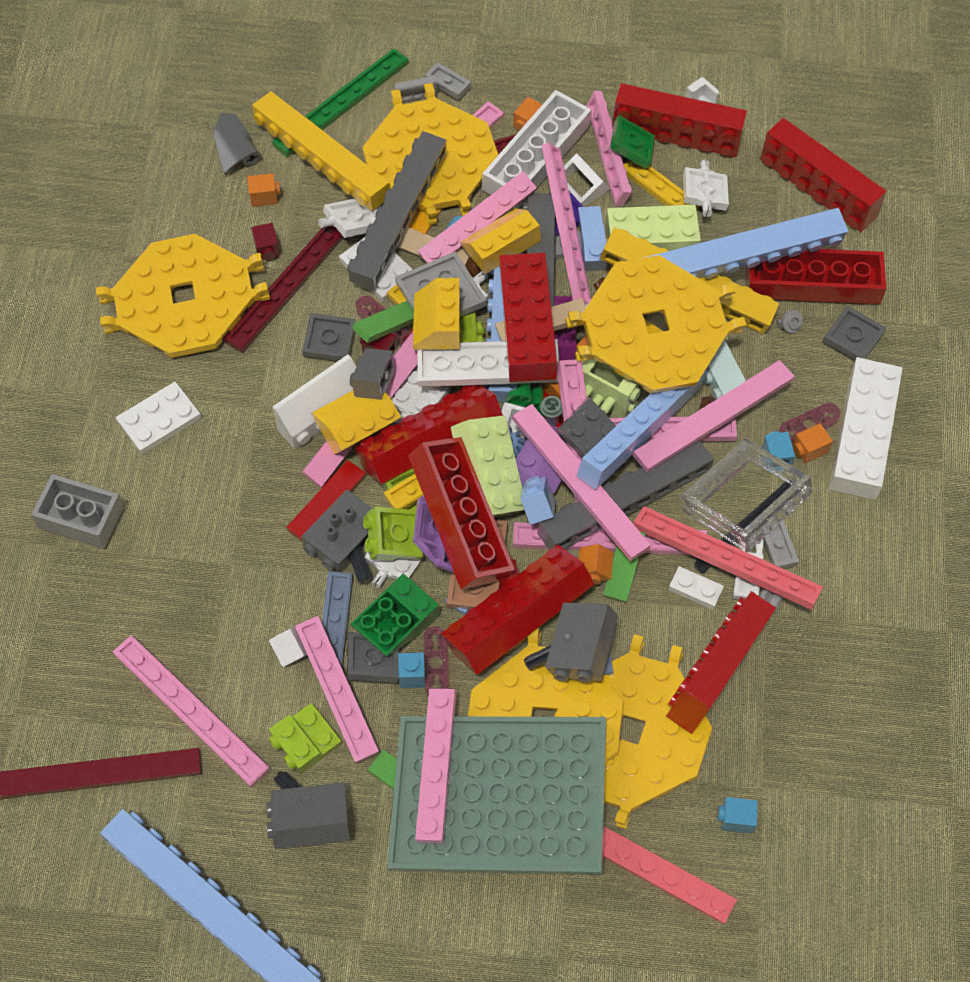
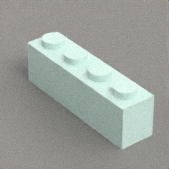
M724 339L706 368L708 372L704 380L706 384L710 385L712 397L715 400L746 381Z

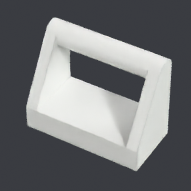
M577 153L564 165L566 177L581 170L594 185L581 197L567 182L569 191L583 206L601 197L610 189Z

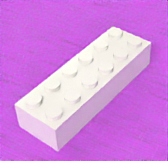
M555 90L482 173V190L492 195L522 171L538 187L547 176L542 145L548 142L560 148L563 158L589 127L591 109ZM528 197L515 206L514 209H519Z
M856 357L848 384L829 486L830 490L873 500L877 499L883 485L903 367Z

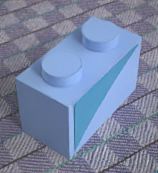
M534 476L527 479L526 483L523 484L520 499L530 525L554 517L556 501L547 477L540 478L539 476Z

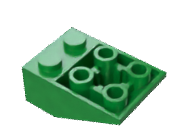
M403 573L350 625L384 656L388 657L423 633L440 616L439 604Z

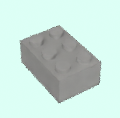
M51 474L31 516L37 528L105 548L124 506L117 493Z

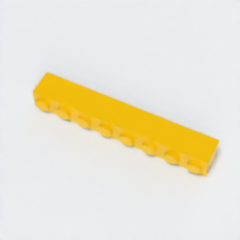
M272 91L252 104L253 119L259 126L265 127L273 137L279 138L287 148L297 152L301 159L311 163L315 170L321 171L332 183L335 182L346 194L352 195L361 206H366L369 210L373 211L385 202V194L390 189V182Z
M614 227L599 259L614 265L616 262L644 258L669 250L654 246L646 239H639L624 229ZM717 275L710 279H706V277L699 278L715 289L733 283L736 292L731 294L732 299L720 300L724 316L731 320L744 317L746 327L761 334L766 332L778 308V302H775L769 296H762L754 292L747 286L734 283L725 276Z

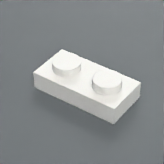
M679 566L668 590L714 610L724 586Z

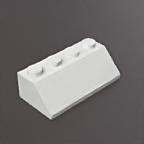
M349 355L343 357L273 406L277 430L294 449L299 445L306 444L313 435L321 432L311 413L353 390L349 380L351 373H354L356 365Z

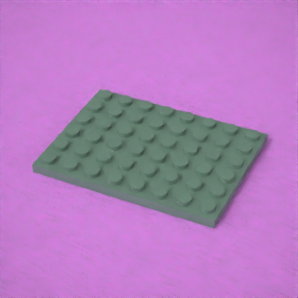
M401 716L387 869L389 871L602 875L607 737L606 717L454 716L444 843H417L415 838L427 716Z

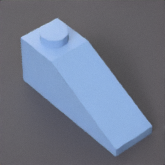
M600 206L578 207L581 252L585 271L605 270L607 262L599 259L606 245Z

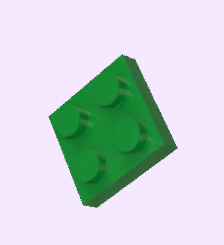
M619 115L614 120L610 149L630 159L635 164L647 168L651 163L655 135Z

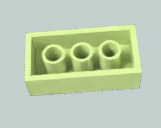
M696 205L607 208V241L614 227L624 229L639 239H646L650 244L669 251L699 244L701 241Z
M506 416L472 419L452 426L453 438L462 437L493 517L506 516L523 511L524 507L520 499L522 485Z

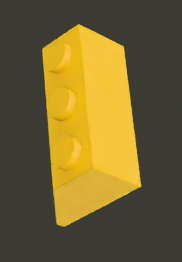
M516 208L460 241V244L482 272L487 274L499 266V255L520 254L540 242V225L527 210Z
M436 278L414 294L413 350L460 349L459 278Z
M353 390L311 413L334 455L401 418L390 396L384 393L382 400L354 397Z

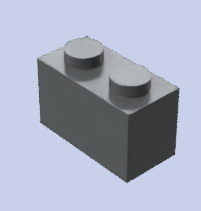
M365 349L362 357H359L354 373L350 375L349 383L353 387L354 397L382 400L396 369L392 351Z

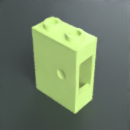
M595 359L582 362L586 397H591L605 414L611 412L620 418H625L638 406L637 398L641 390L637 382L629 381L614 372L615 369L604 362L601 364Z

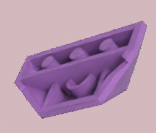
M550 425L567 445V441L557 431L558 427ZM527 439L516 458L522 488L527 479L534 476H539L540 478L546 476L554 495L562 479L530 440Z
M423 495L417 500L413 542L437 567L453 572Z

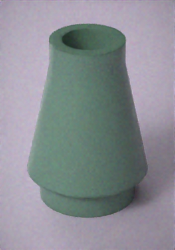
M548 396L540 404V410L549 425H557L563 412L561 400L556 396Z

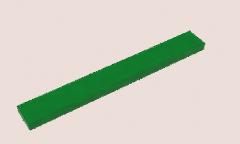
M393 48L304 117L323 131L407 66L409 59ZM279 138L272 141L273 147L286 158L295 152L293 149L287 148Z

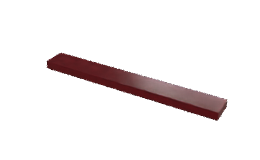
M335 226L323 227L268 288L270 300L257 301L224 338L226 344L242 354L250 347L344 239Z
M198 747L0 771V799L201 775L200 750Z

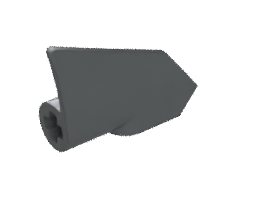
M221 113L213 130V135L224 174L241 161L247 167L255 165L260 160L261 154L251 142L248 131L236 114Z

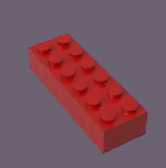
M621 83L615 101L612 127L614 126V120L620 115L655 135L654 140L736 158L747 110Z
M784 117L766 133L760 158L766 166L774 169L783 178L788 179L798 189L810 195L816 202L821 203L829 210L839 208L843 220L861 233L878 217L887 192L884 188Z
M819 249L810 252L807 250L794 257H789V255L781 257L775 262H761L752 268L745 266L746 286L762 296L771 297L773 300L881 304L887 289L884 252Z
M545 253L499 255L509 382L556 380L557 358Z
M465 385L462 387V390L455 394L452 393L444 396L438 403L423 407L419 413L404 417L400 423L383 428L381 433L362 439L360 444L354 446L364 471L380 484H383L412 468L408 455L421 443L453 438L451 427L464 421L503 416L493 392L481 385Z
M462 437L421 443L408 457L460 589L501 581L513 572L515 568Z
M557 544L538 560L529 564L517 576L511 578L496 592L491 593L479 605L470 609L467 614L452 623L441 634L452 653L478 675L561 611L563 603H571L592 587L594 582L585 564Z
M750 591L746 599L743 597L739 598L733 607L737 612L731 610L722 623L724 627L720 626L711 639L713 643L710 642L700 658L696 661L667 704L671 709L666 717L691 734L712 707L776 609L775 606Z

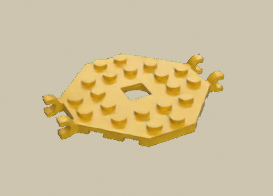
M428 83L424 84L426 100L404 105L402 104L400 90H392L391 101L393 109L362 149L366 164L390 182V189H392L396 173L398 171L401 172L405 156L410 155L412 144L415 138H419L422 131L447 140V153L418 206V209L425 211L428 225L437 223L436 209L459 205L462 216L470 212L471 204L469 200L472 197V193L481 185L482 173L496 159L498 153L488 122L437 99L433 84Z
M197 234L151 243L113 288L110 289L105 286L96 287V295L99 297L101 305L115 301L117 318L112 316L100 317L105 335L118 330L127 334L130 333L138 337V340L152 348H158L171 358L216 349L221 344L222 338L227 331H231L241 319L240 315L247 307L250 308L254 301L270 300L266 282L257 284L254 289H252L249 272L264 271L261 254H253L248 260H245ZM187 284L193 286L195 299L173 304L171 291L174 288Z
M660 255L616 262L584 312H568V318L565 319L567 328L584 325L590 346H578V352L575 353L577 363L590 359H595L601 364L604 362L615 369L614 372L629 381L637 382L643 386L644 390L651 394L695 386L726 335L742 333V328L746 327L744 317L726 322L720 300L732 299L731 294L736 292L734 284H726L715 289ZM655 312L663 313L669 331L648 334L643 315Z
M539 628L528 635L527 647L471 691L468 716L532 717L533 710L539 708L557 710V717H606V762L619 754L624 709L623 700L603 677L602 681L591 680L589 683L575 679H568V681L564 682L556 680L545 668L546 664L533 670H528L524 662L525 657L545 648L540 647L542 634L539 633Z
M636 634L633 635L630 652L612 661L614 675H603V679L623 700V717L626 716L645 722L639 744L620 739L619 754L606 762L605 804L620 808L617 812L615 823L616 827L625 830L627 829L632 811L653 799L656 800L674 791V788L698 778L713 731L706 715L692 734L666 717L671 709L667 704L685 679L679 669L684 655L682 653L683 647L672 646L668 663L641 656L645 646V642H643L644 637Z

